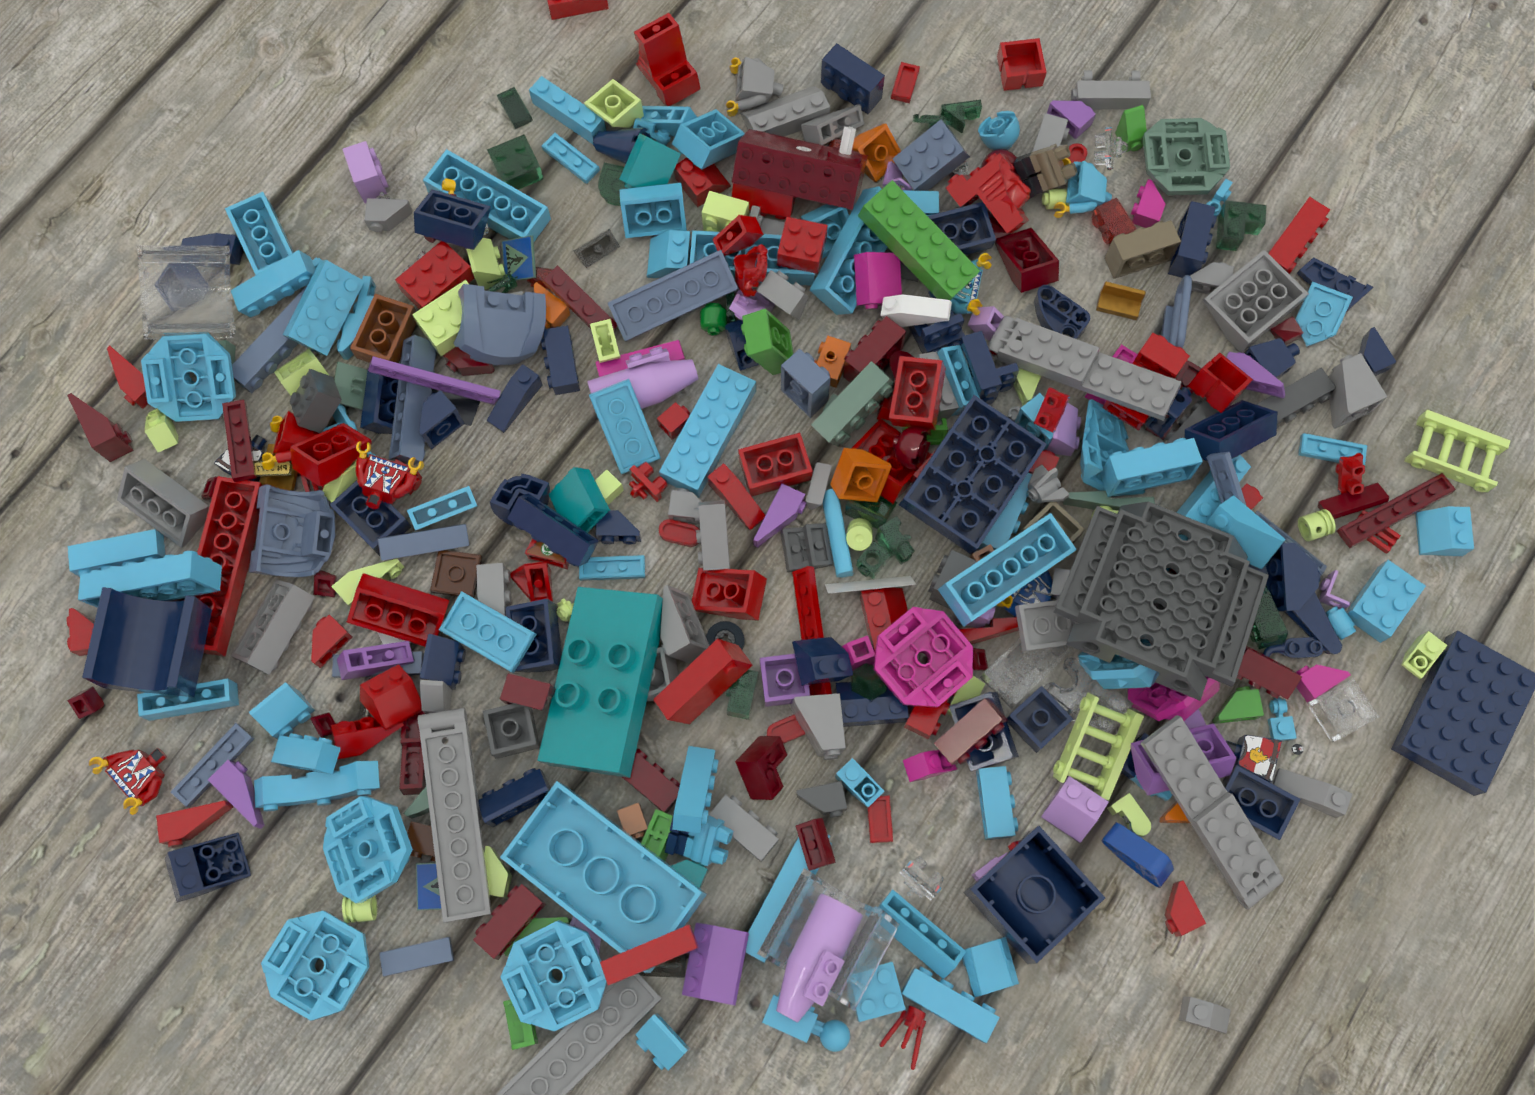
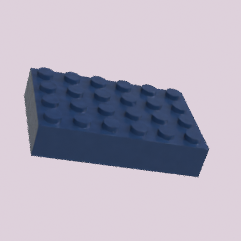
M973 395L899 503V506L972 555L979 548L1047 444Z
M1456 631L1446 636L1444 643L1447 647L1433 663L1391 750L1467 793L1476 796L1486 793L1534 693L1535 672L1464 633Z

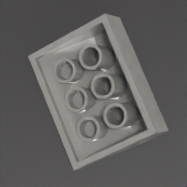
M1263 250L1205 297L1203 301L1226 339L1239 352L1243 353L1296 309L1309 293Z

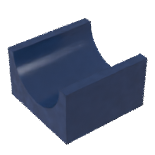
M102 587L82 678L106 689L195 697L212 609L195 596H185L184 601H159L136 597L112 588Z
M1039 825L1030 830L997 864L963 892L1003 937H1006L1007 942L1027 964H1037L1105 899L1104 895Z

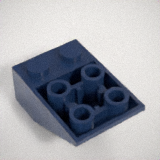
M239 832L169 851L165 857L177 903L207 894L251 876Z

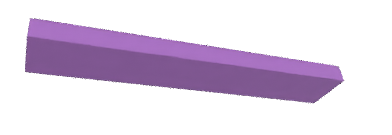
M372 357L368 369L372 373L492 405L497 402L500 396V390L377 357Z

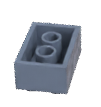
M941 119L897 154L893 161L914 191H928L970 158V156L950 128Z
M798 349L781 365V391L811 418L828 402L831 377L824 367H819L815 363L814 358L808 352L804 353L801 349Z

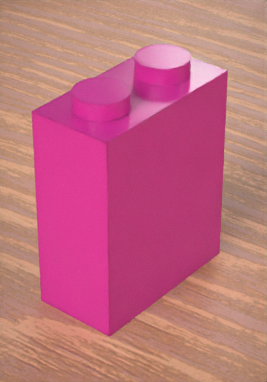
M865 252L854 255L857 306H865V309H878V306H882L883 297L902 295L900 259L894 253Z

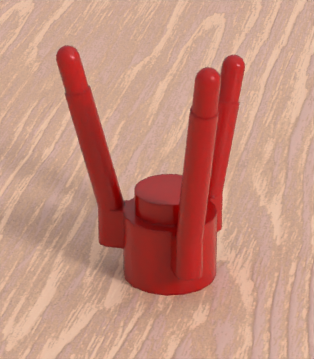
M909 1005L907 1011L903 1010L900 1017L879 1045L883 1047L905 1020L903 1025L908 1027L901 1044L902 1049L906 1048L912 1031H917L911 1069L914 1070L923 1029L926 1024L924 1020L926 1013Z

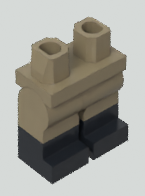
M1053 144L1050 147L1042 148L1016 158L1013 164L1022 182L1031 189L1030 198L1046 190L1066 184L1068 179L1077 174L1074 162L1064 166L1062 159L1068 158L1071 155L1067 144L1058 147L1056 144Z

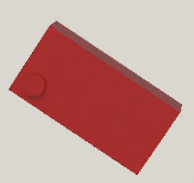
M717 638L653 700L667 720L690 725L750 669L753 664L739 645Z

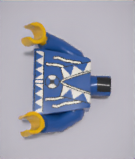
M1045 571L1004 599V601L998 603L997 606L1004 607L1013 617H1017L1015 606L1053 601L1050 599L1052 597L1053 579L1049 571Z

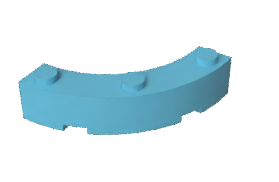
M355 761L339 767L340 771L334 770L333 775L309 772L306 773V776L298 777L297 779H292V775L262 776L254 780L255 808H264V811H276L281 806L317 803L318 806L330 805L331 800L356 795L358 797L372 795L371 791L380 788L378 761Z

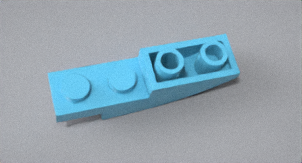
M363 276L362 280H364V283L358 293V301L354 303V313H348L341 327L342 336L337 342V351L344 360H348L354 355L350 347L375 294L376 285L370 276Z

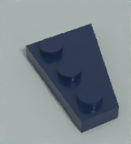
M1314 257L1297 272L1310 286L1312 282L1352 296L1353 298L1347 311L1373 289V286L1369 284L1363 285L1355 281V277L1351 275L1347 277L1337 272L1336 268Z

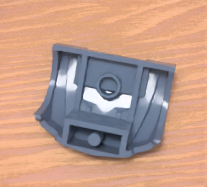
M462 285L458 291L462 305L460 330L454 341L455 347H459L460 350L471 355V359L492 365L518 364L535 354L545 328V294L525 292L523 295L484 291V286Z
M267 484L259 487L257 508L260 509L256 547L254 551H251L249 573L270 576L306 577L319 572L323 564L330 557L335 538L334 510L330 509L327 497L322 490L297 492L279 489Z

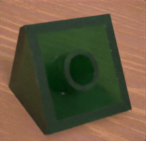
M881 495L878 502L848 500L845 515L854 519H866L873 528L884 532L898 502L895 501L892 504Z

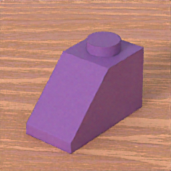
M1053 100L1047 111V114L1068 119L1066 128H1069L1068 133L1074 139H1077L1092 125L1096 115L1090 106H1086L1082 101Z

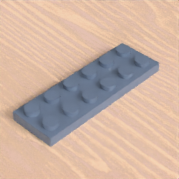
M719 250L607 304L624 341H628L730 294L739 288L722 250Z

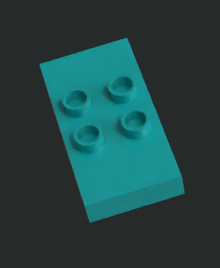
M587 587L577 588L555 682L556 690L551 699L537 761L553 767L626 778L631 777L660 642L662 597L657 594Z

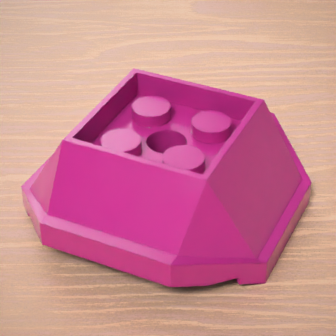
M912 607L877 636L873 670L903 705L938 707L973 678V646L944 611ZM918 653H924L927 656L926 664H921L918 661Z
M1206 677L1207 683L1200 701L1155 682L1151 687L1128 688V702L1131 707L1157 721L1163 719L1171 720L1176 715L1181 716L1183 721H1185L1219 691L1220 682Z

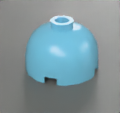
M1001 111L996 113L998 117L993 119L991 117L986 118L978 128L981 140L992 150H1008L1016 142L1020 134V125L1015 113L1012 111Z

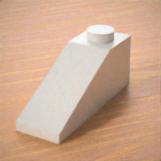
M903 294L883 297L881 317L883 319L886 316L889 317L900 327L949 321L952 302L945 299Z

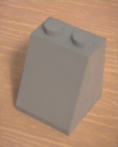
M1361 353L1355 356L1350 354L1342 358L1340 364L1332 369L1333 372L1328 376L1336 387L1331 393L1332 397L1329 399L1334 429L1371 413L1387 398L1386 393Z
M840 693L794 697L791 703V711L796 716L799 725L804 730L817 756L824 757V760L837 759L846 748Z

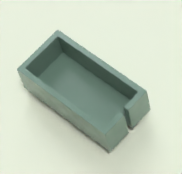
M871 361L811 425L829 443L837 447L845 445L851 438L850 434L855 429L859 430L866 421L864 419L870 413L874 414L880 408V403L884 398L888 399L893 395L895 382Z

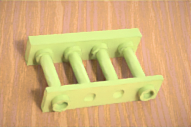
M1426 410L1418 417L1416 425L1423 427L1424 432L1418 451L1410 453L1404 462L1410 463L1415 468H1423L1436 474L1443 473L1447 478L1471 486L1478 492H1489L1497 486L1498 482L1489 479L1495 456L1500 455L1509 448L1510 440L1430 410ZM1433 431L1443 434L1445 437L1438 459L1426 455ZM1454 439L1464 442L1466 445L1459 467L1447 463ZM1475 447L1486 452L1480 475L1468 471Z
M1087 692L1086 697H1083L1080 702L1079 714L1060 760L1054 765L1053 777L1062 783L1065 782L1067 776L1090 784L1094 786L1093 792L1109 800L1131 749L1130 745L1134 742L1144 715L1129 708L1126 713L1122 714L1097 704L1099 698ZM1093 712L1119 722L1121 726L1118 733L1112 735L1089 726L1088 724ZM1084 734L1110 743L1112 747L1109 754L1103 756L1080 747ZM1078 755L1101 764L1103 769L1100 776L1094 777L1071 768L1075 756Z

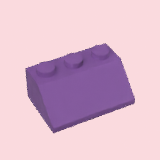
M696 923L694 936L699 948L690 952L682 995L736 1006L749 933Z

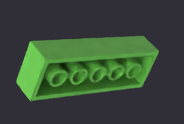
M893 180L871 198L858 214V217L937 299L951 301L980 272Z

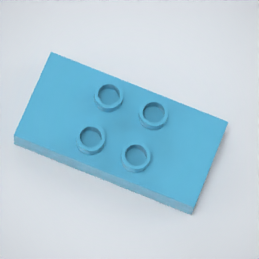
M556 781L500 857L619 953L684 927L707 895V893L578 794ZM655 967L650 968V969H648V970H646V971H643V972H644V973H651Z

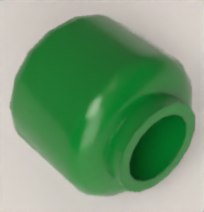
M719 303L706 304L700 311L701 329L708 332V335L711 336L719 335L721 331L725 330V325H727L726 309L721 307Z

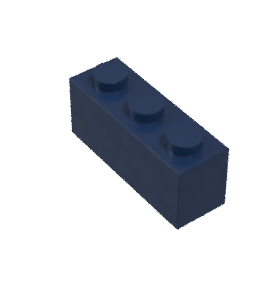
M568 325L545 329L541 345L543 351H547L544 363L546 370L550 369L551 376H547L549 389L553 388L555 395L580 391Z

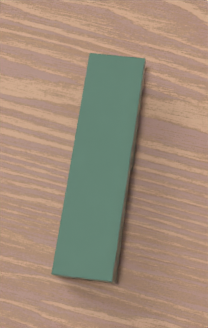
M1106 491L1070 492L1069 497L1063 500V505L1095 510L1097 506H1108L1112 510L1119 511L1122 505L1147 501L1155 504L1154 496L1111 499V497H1107Z

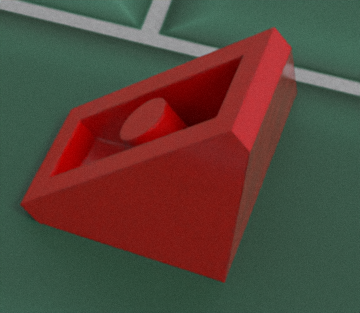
M547 561L523 564L510 572L511 579L531 602L542 599H549L553 602L551 569Z

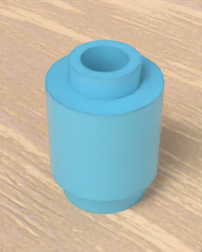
M1335 606L1325 612L1340 640L1356 632L1355 624L1344 608L1338 609Z

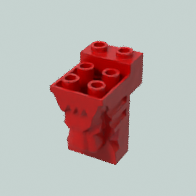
M670 13L634 31L635 40L639 43V60L636 65L654 87L657 96L665 106H672L701 89L698 74L687 61L679 24Z
M994 153L986 160L987 164L984 167H977L969 175L956 174L948 181L949 185L945 188L960 207L971 205L980 198L1007 234L1014 233L1029 221L1021 208L1029 200L1031 189L1013 171L1015 167L1005 154Z
M1152 333L1132 364L1175 379L1190 355L1181 347H1176L1169 343L1165 337ZM1106 400L1102 407L1138 431L1149 417V415Z

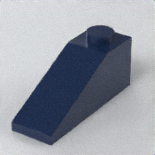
M212 233L183 238L178 256H192L197 261L240 265L243 247L236 235Z
M522 364L508 381L487 418V422L504 433L543 386L540 376Z

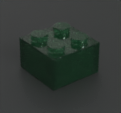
M525 134L487 149L499 179L519 190L544 179L540 165Z

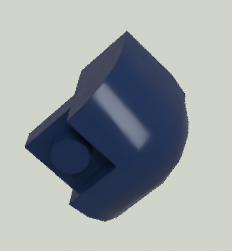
M522 473L521 476H515L508 480L504 479L490 501L493 513L505 523L514 526L513 522L507 518L518 497L529 493L545 505H548L550 498L548 495L550 493L549 482Z

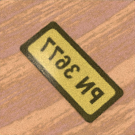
M262 460L254 461L256 477L288 476L292 473V461L279 464L275 462V467L271 470L263 469Z

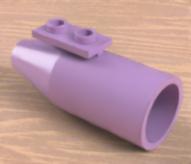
M656 347L649 350L650 353L642 355L637 353L629 356V360L625 361L627 369L589 380L587 383L590 392L593 393L629 378L642 409L665 401L697 381L698 375L692 359L670 361L668 350Z
M819 895L787 960L776 1009L777 1012L798 1023L814 1003L823 1007L845 962L842 959L863 918L862 914L827 895Z

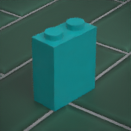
M639 133L619 179L625 182L624 187L626 188L668 184L681 153Z
M573 467L548 494L557 513L587 533L610 511L589 469Z

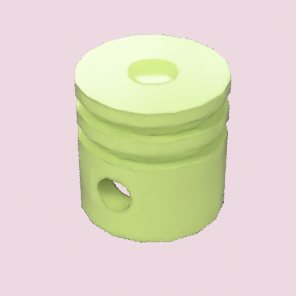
M1327 509L1302 516L1298 519L1299 531L1308 542L1335 533V521Z
M854 519L847 527V544L857 551L867 549L872 543V525L866 519Z
M376 895L363 903H354L344 896L342 913L345 923L376 920Z

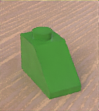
M1140 105L1123 111L1115 134L1124 153L1138 151L1143 147V135L1147 131L1144 106Z
M1250 686L1236 688L1237 691L1228 697L1212 719V722L1214 724L1255 720L1264 716L1259 689L1251 690Z

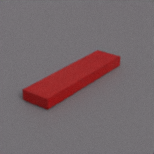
M687 925L603 960L600 964L607 984L612 985L696 950L699 947L691 925Z

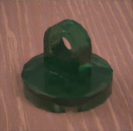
M919 114L913 115L912 122L928 124L927 130L941 119L946 125L953 126L952 117H948L946 121L944 116L924 114L919 118Z

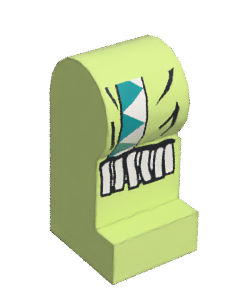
M1130 793L1107 808L1112 816L1119 813L1127 824V829L1139 837L1150 832V820Z

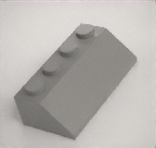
M812 86L743 111L741 116L748 130L752 129L785 137L801 131L802 124L829 114L830 105L823 91Z
M146 459L124 468L117 501L179 547H184L205 523L209 506Z
M276 579L231 657L270 675L277 668L282 653L288 649L294 632H297L301 627V620L304 615L312 608L315 597L294 584Z

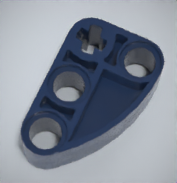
M1043 285L1038 289L1034 299V306L1041 327L1063 335H1069L1078 340L1085 332L1090 321L1089 312L1050 285ZM1041 296H1046L1049 300H1045ZM1058 308H1063L1066 312H1062Z

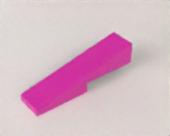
M676 340L620 355L618 359L602 363L596 361L599 377L627 369L625 361L629 360V356L637 353L645 355L650 353L649 350L656 347L666 348L669 352L670 361L685 360L680 341Z

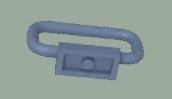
M1185 275L1177 287L1174 307L1166 306L1164 309L1161 334L1169 343L1182 349L1186 338L1192 278L1189 275Z

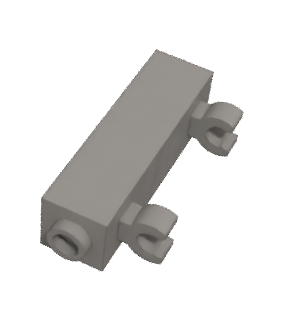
M1084 70V76H1082L1081 81H1077L1075 89L1071 90V101H1082L1092 109H1130L1143 105L1144 109H1146L1151 99L1150 81H1140V71H1131L1132 77H1129V81H1092V70Z

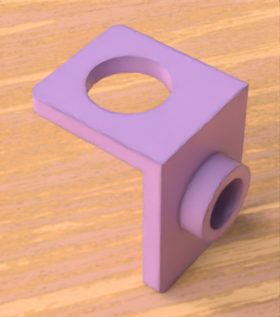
M892 161L888 162L882 185L885 187L893 180L899 187L900 185L904 187L901 188L902 190L912 191V187L902 179L903 174L898 166Z
M1334 570L1327 578L1323 579L1319 589L1322 592L1319 601L1332 607L1337 606L1338 609H1346L1350 606V602L1330 594L1339 572Z

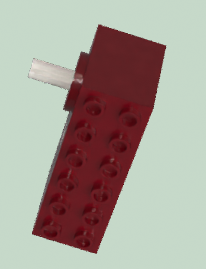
M844 126L840 148L749 129L738 141L732 183L853 210L860 196L868 155L852 150L856 129L850 126Z

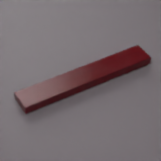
M1441 473L1347 523L1336 532L1350 549L1445 498L1456 489L1446 476Z

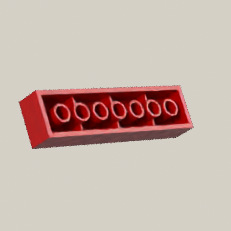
M217 477L197 551L198 555L210 558L213 562L222 566L220 591L195 596L212 609L204 654L226 657L251 560V551L254 549L260 514V509L257 508L259 487L263 486L260 482L248 480L234 482L232 478Z

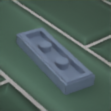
M451 937L379 953L383 977L454 961Z

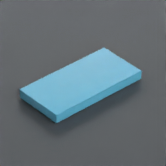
M629 378L589 394L621 474L630 471L629 469L633 465L638 467L644 462L651 463L661 459Z
M462 591L439 628V631L512 673L516 671L537 635Z

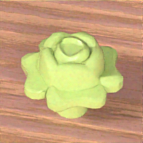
M564 598L561 599V602L557 603V616L562 621L570 622L574 603L571 604L569 600L566 601Z

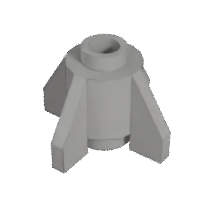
M1043 465L1034 470L1027 491L1029 498L1033 502L1063 501L1069 497V493L1063 487L1061 488V483L1057 478L1058 470L1056 467L1049 472Z

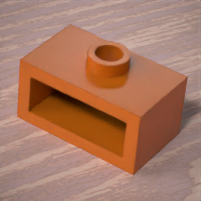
M827 336L826 341L821 342L818 354L820 356L818 361L815 360V363L819 367H824L829 372L831 377L830 386L837 388L844 370V358L851 350V343Z

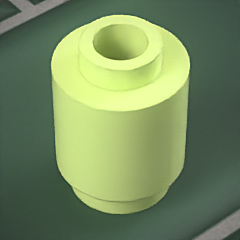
M1067 188L1046 190L1042 194V205H1045L1046 209H1054L1058 202H1063L1066 206H1069L1070 204L1066 203Z

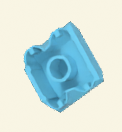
M1006 937L964 949L967 952L962 957V961L967 969L974 997L1019 984Z

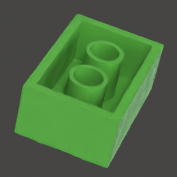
M766 308L743 315L741 329L746 339L744 349L747 356L751 357L772 375L781 373V365L794 354L790 330Z

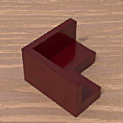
M508 673L500 700L507 705L514 703L543 711L548 696L553 697L556 688L549 683Z
M780 736L757 737L735 761L749 797L752 800H773L784 787L776 769L787 756Z

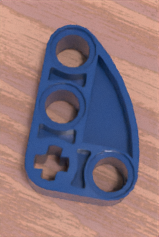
M1115 822L1102 839V843L1120 860L1158 888H1161L1174 871L1172 861L1165 853L1120 823Z

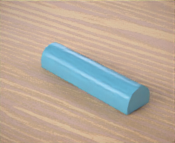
M833 489L825 491L822 504L836 577L853 576L854 571L849 545L846 541L847 535L840 499Z

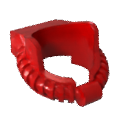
M762 244L751 248L744 255H736L734 257L736 283L739 290L746 297L755 296L757 291L753 290L752 287H758L759 282H763L766 277L768 250Z

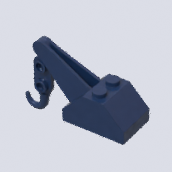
M1283 543L1265 565L1269 575L1265 585L1266 613L1285 612L1309 637L1288 638L1278 644L1268 646L1263 654L1268 657L1272 653H1279L1288 658L1318 657L1323 651L1326 654L1340 653L1342 643L1337 637L1315 593L1319 588L1320 582L1318 565L1296 543Z

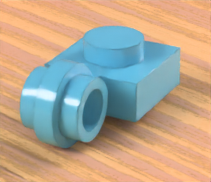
M640 118L635 119L633 128H646V133H650L651 139L654 138L665 146L670 142V132L659 129L658 133H656V124Z
M1228 179L1224 180L1213 199L1206 204L1216 207L1215 216H1218L1222 210L1220 202H1226L1232 193L1229 188L1233 182Z
M1280 697L1270 700V711L1276 715V718L1267 720L1271 739L1281 741L1296 739L1293 717H1283V713H1286L1288 710L1286 700Z

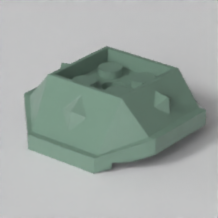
M1202 118L1160 119L1143 135L1146 174L1166 195H1207L1230 169L1226 131L1215 127Z

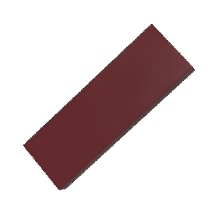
M1377 482L1365 486L1364 491L1359 494L1352 495L1346 492L1318 501V508L1320 510L1327 509L1333 518L1337 519L1387 503L1389 495Z

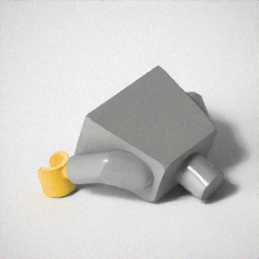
M734 57L731 60L730 71L733 74H738L735 98L738 103L732 100L726 103L727 108L733 107V109L727 110L729 116H735L738 113V109L745 110L765 104L772 94L777 96L782 94L783 84L774 82L775 71L759 58L750 59L745 57L740 61L739 58Z

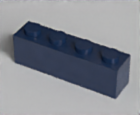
M529 493L518 497L507 518L513 522L516 528L525 530L531 534L534 540L544 543L550 551L560 554L573 566L579 567L588 563L599 540Z

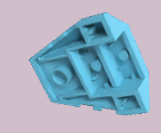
M1091 399L1088 401L1080 460L1081 478L1085 484L1100 491H1105L1100 472L1103 471L1109 456L1115 452L1122 451L1126 453L1132 450L1129 451L1126 439L1129 437L1123 421L1103 409L1102 404ZM1143 489L1116 496L1143 494L1146 491Z

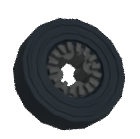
M720 621L708 630L706 639L709 646L717 638L723 639L724 636H728V640L731 643L739 645L743 650L745 637L742 629L735 623Z

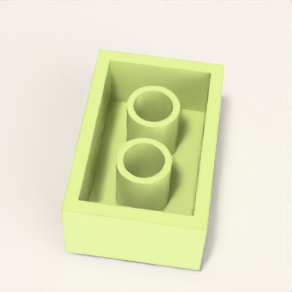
M466 280L412 314L417 325L440 356L455 347L454 341L460 330L462 305L458 291L463 284H469Z

